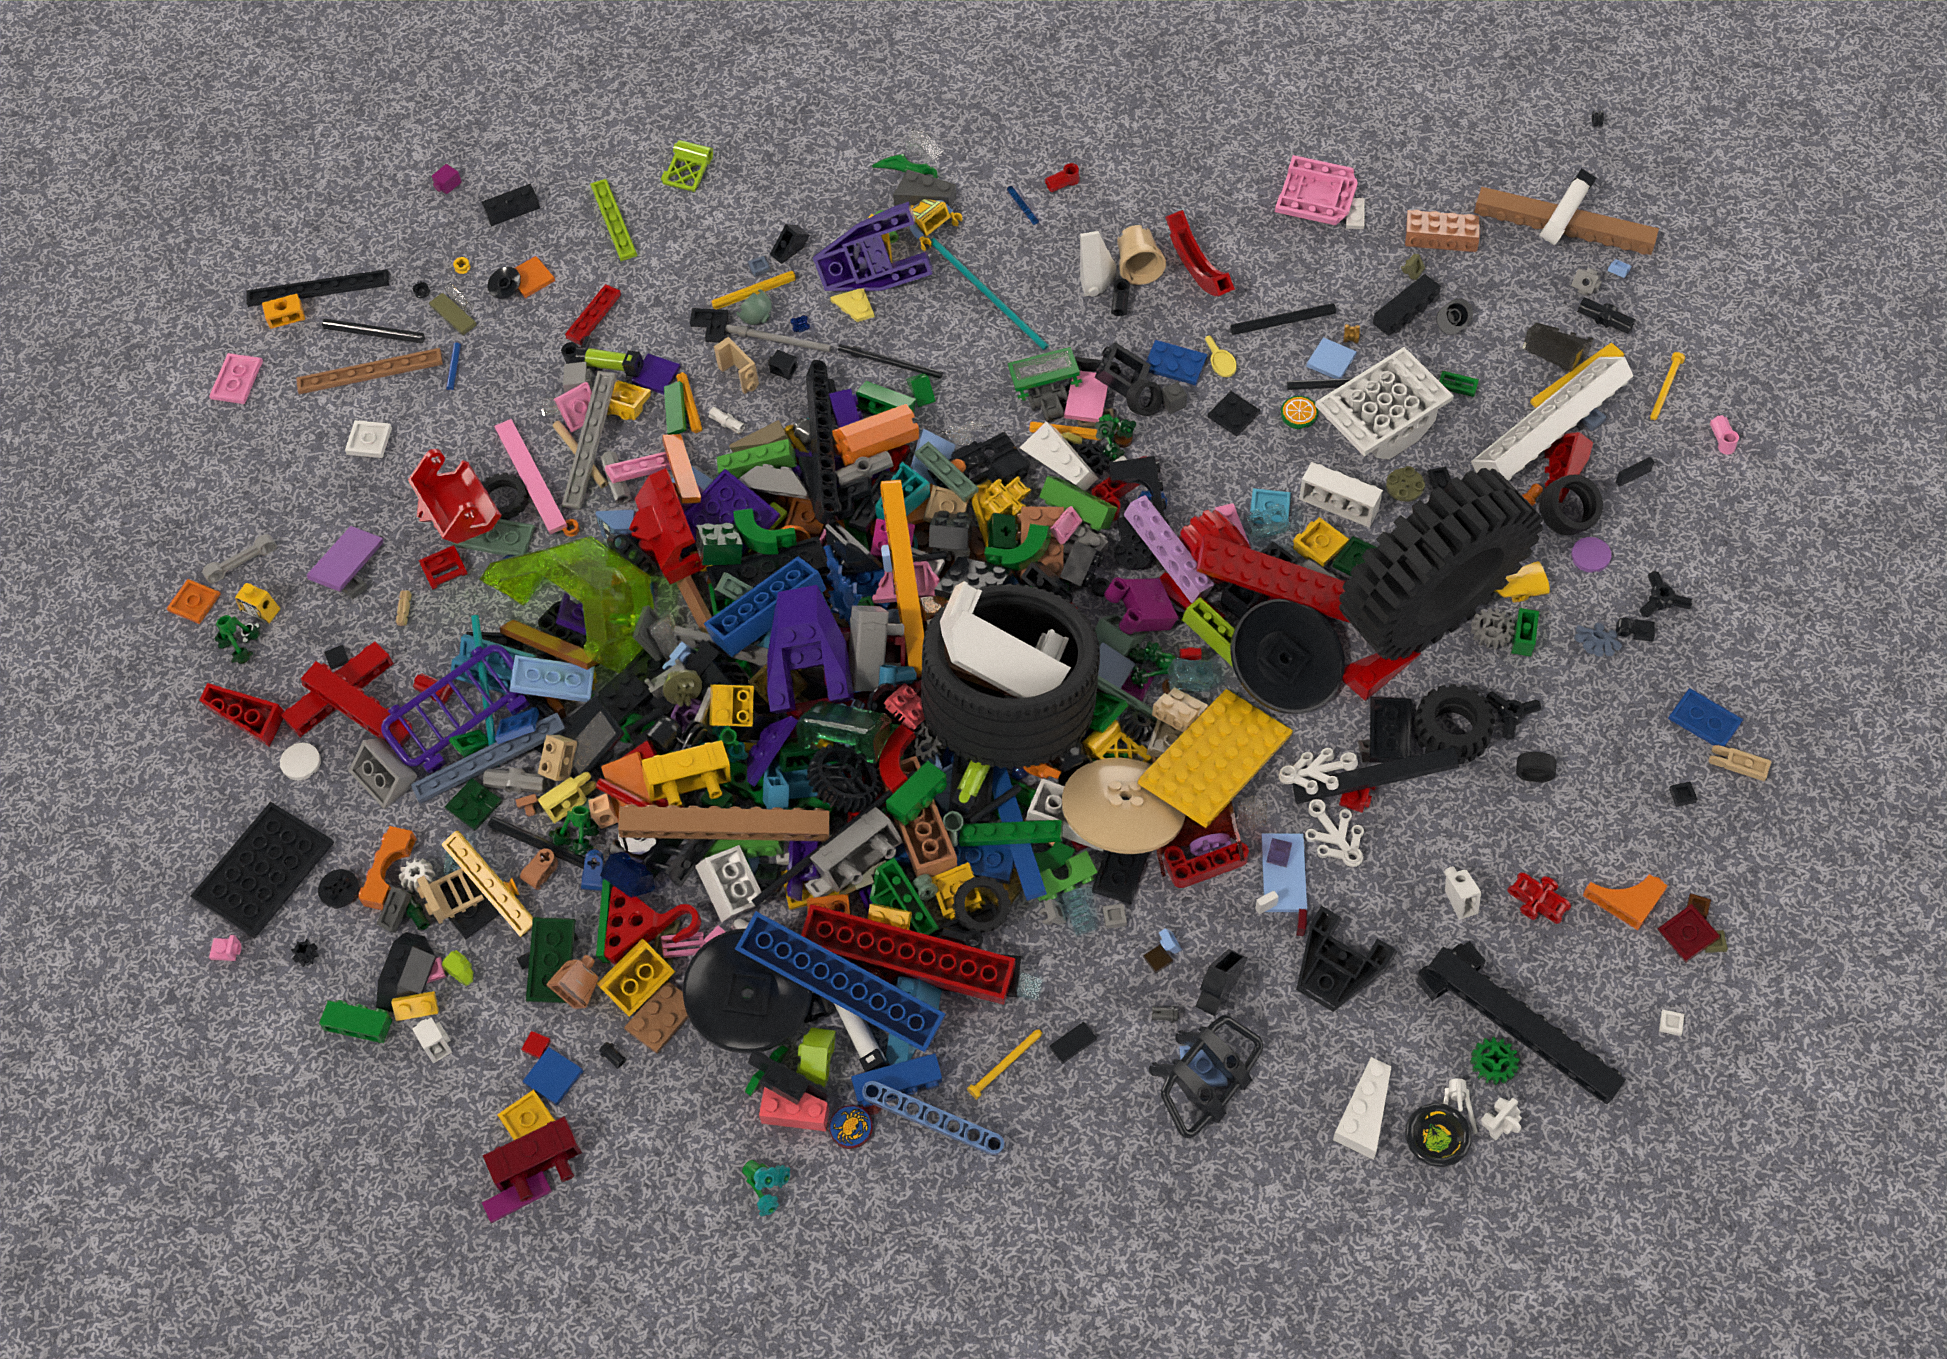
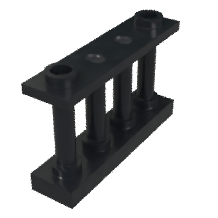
M687 803L684 808H688L692 805L690 803ZM661 838L640 867L646 873H649L653 877L652 879H655L658 873L662 871L676 886L681 887L716 839H686L688 842L680 849L678 847L684 839ZM672 855L676 856L670 865L666 864Z

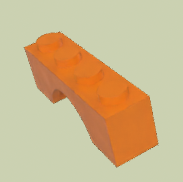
M389 826L387 832L383 834L382 845L376 851L373 866L367 872L365 885L359 891V900L363 906L378 910L383 909L391 887L385 882L387 869L396 860L410 856L416 842V837L412 831Z

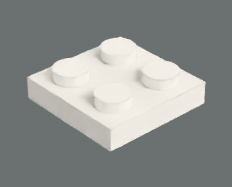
M355 420L346 445V454L383 458L392 430L391 424Z

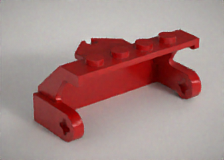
M431 449L424 455L408 478L410 485L418 496L417 517L420 518L419 521L433 522V527L438 530L443 539L456 544L491 531L502 515L469 462L462 460L455 471L437 474L445 461V457L441 450Z
M664 468L649 475L635 497L639 511L636 512L629 529L633 531L637 528L631 535L636 539H641L638 543L639 547L648 556L657 559L663 575L669 584H673L704 569L707 565H702L698 553L679 559L681 550L695 543V539L680 504L676 484L672 482L667 468Z

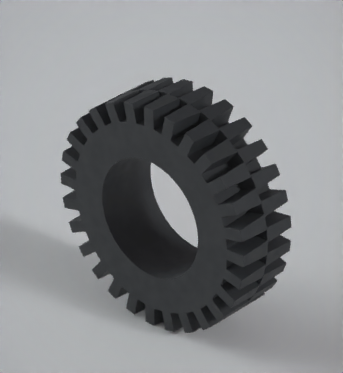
M1481 468L1477 474L1473 470L1469 471L1462 480L1458 477L1449 480L1445 491L1440 487L1431 491L1429 501L1424 504L1419 500L1413 504V513L1406 519L1400 515L1394 521L1397 527L1391 533L1382 532L1376 539L1380 545L1377 548L1367 549L1361 556L1365 562L1354 566L1350 572L1353 578L1345 581L1342 587L1345 592L1339 597V601L1342 603L1339 605V609L1383 659L1387 660L1390 658L1392 661L1397 660L1400 656L1403 659L1407 658L1414 650L1417 653L1425 650L1430 641L1435 644L1441 640L1446 630L1452 633L1458 629L1460 620L1464 617L1470 620L1476 614V607L1481 603L1487 605L1493 600L1490 594L1494 590L1504 589L1509 583L1506 577L1518 573L1522 568L1519 562L1529 558L1533 552L1530 547L1539 541L1540 537L1537 534L1543 529L1541 524L1543 519L1533 506L1496 469L1492 468L1489 471L1487 468Z

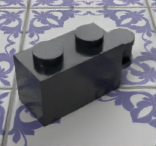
M1031 562L1022 574L1021 578L1032 588L1045 589L1046 592H1053L1054 595H1060L1062 599H1067L1070 604L1072 603L1073 597L1066 591L1069 585L1042 562Z

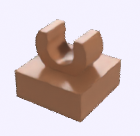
M536 794L515 799L517 807L519 809L525 808L528 817L536 815L533 806L539 804Z

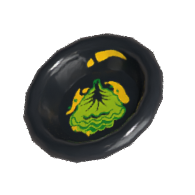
M1431 1103L1423 1105L1410 1115L1406 1123L1405 1139L1410 1151L1418 1160L1430 1166L1447 1167L1457 1164L1467 1155L1471 1146L1472 1132L1466 1118L1457 1109L1447 1104Z

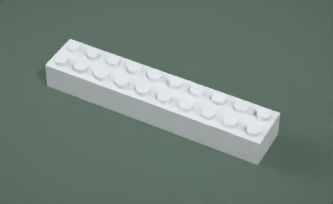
M1597 358L1474 458L1471 463L1476 473L1481 468H1487L1489 471L1493 468L1509 481L1516 472L1523 470L1528 462L1536 459L1539 453L1548 449L1555 440L1563 437L1567 430L1575 427L1579 420L1587 417L1590 411L1602 405L1606 398L1613 396L1618 388L1628 383L1633 374L1626 358Z

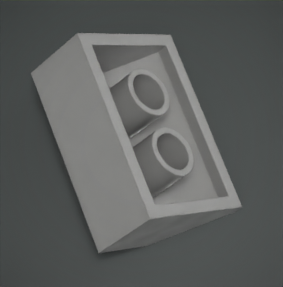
M382 738L363 740L348 770L383 809H386L410 790L411 784L414 783L417 774L401 761L396 752Z

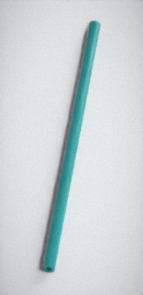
M935 238L931 239V245L1042 350L1049 347L1043 339Z

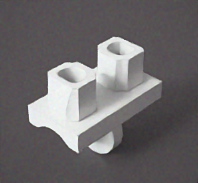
M1500 1097L1494 1105L1495 1111L1499 1112L1498 1115L1495 1117L1488 1112L1482 1117V1125L1489 1130L1490 1136L1494 1140H1497L1503 1132L1509 1134L1510 1131L1518 1133L1521 1130V1125L1518 1122L1522 1118L1519 1115L1521 1112L1517 1107L1518 1101L1512 1098L1508 1101Z

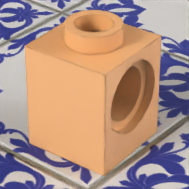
M608 794L588 800L590 815L600 829L618 823L612 800Z

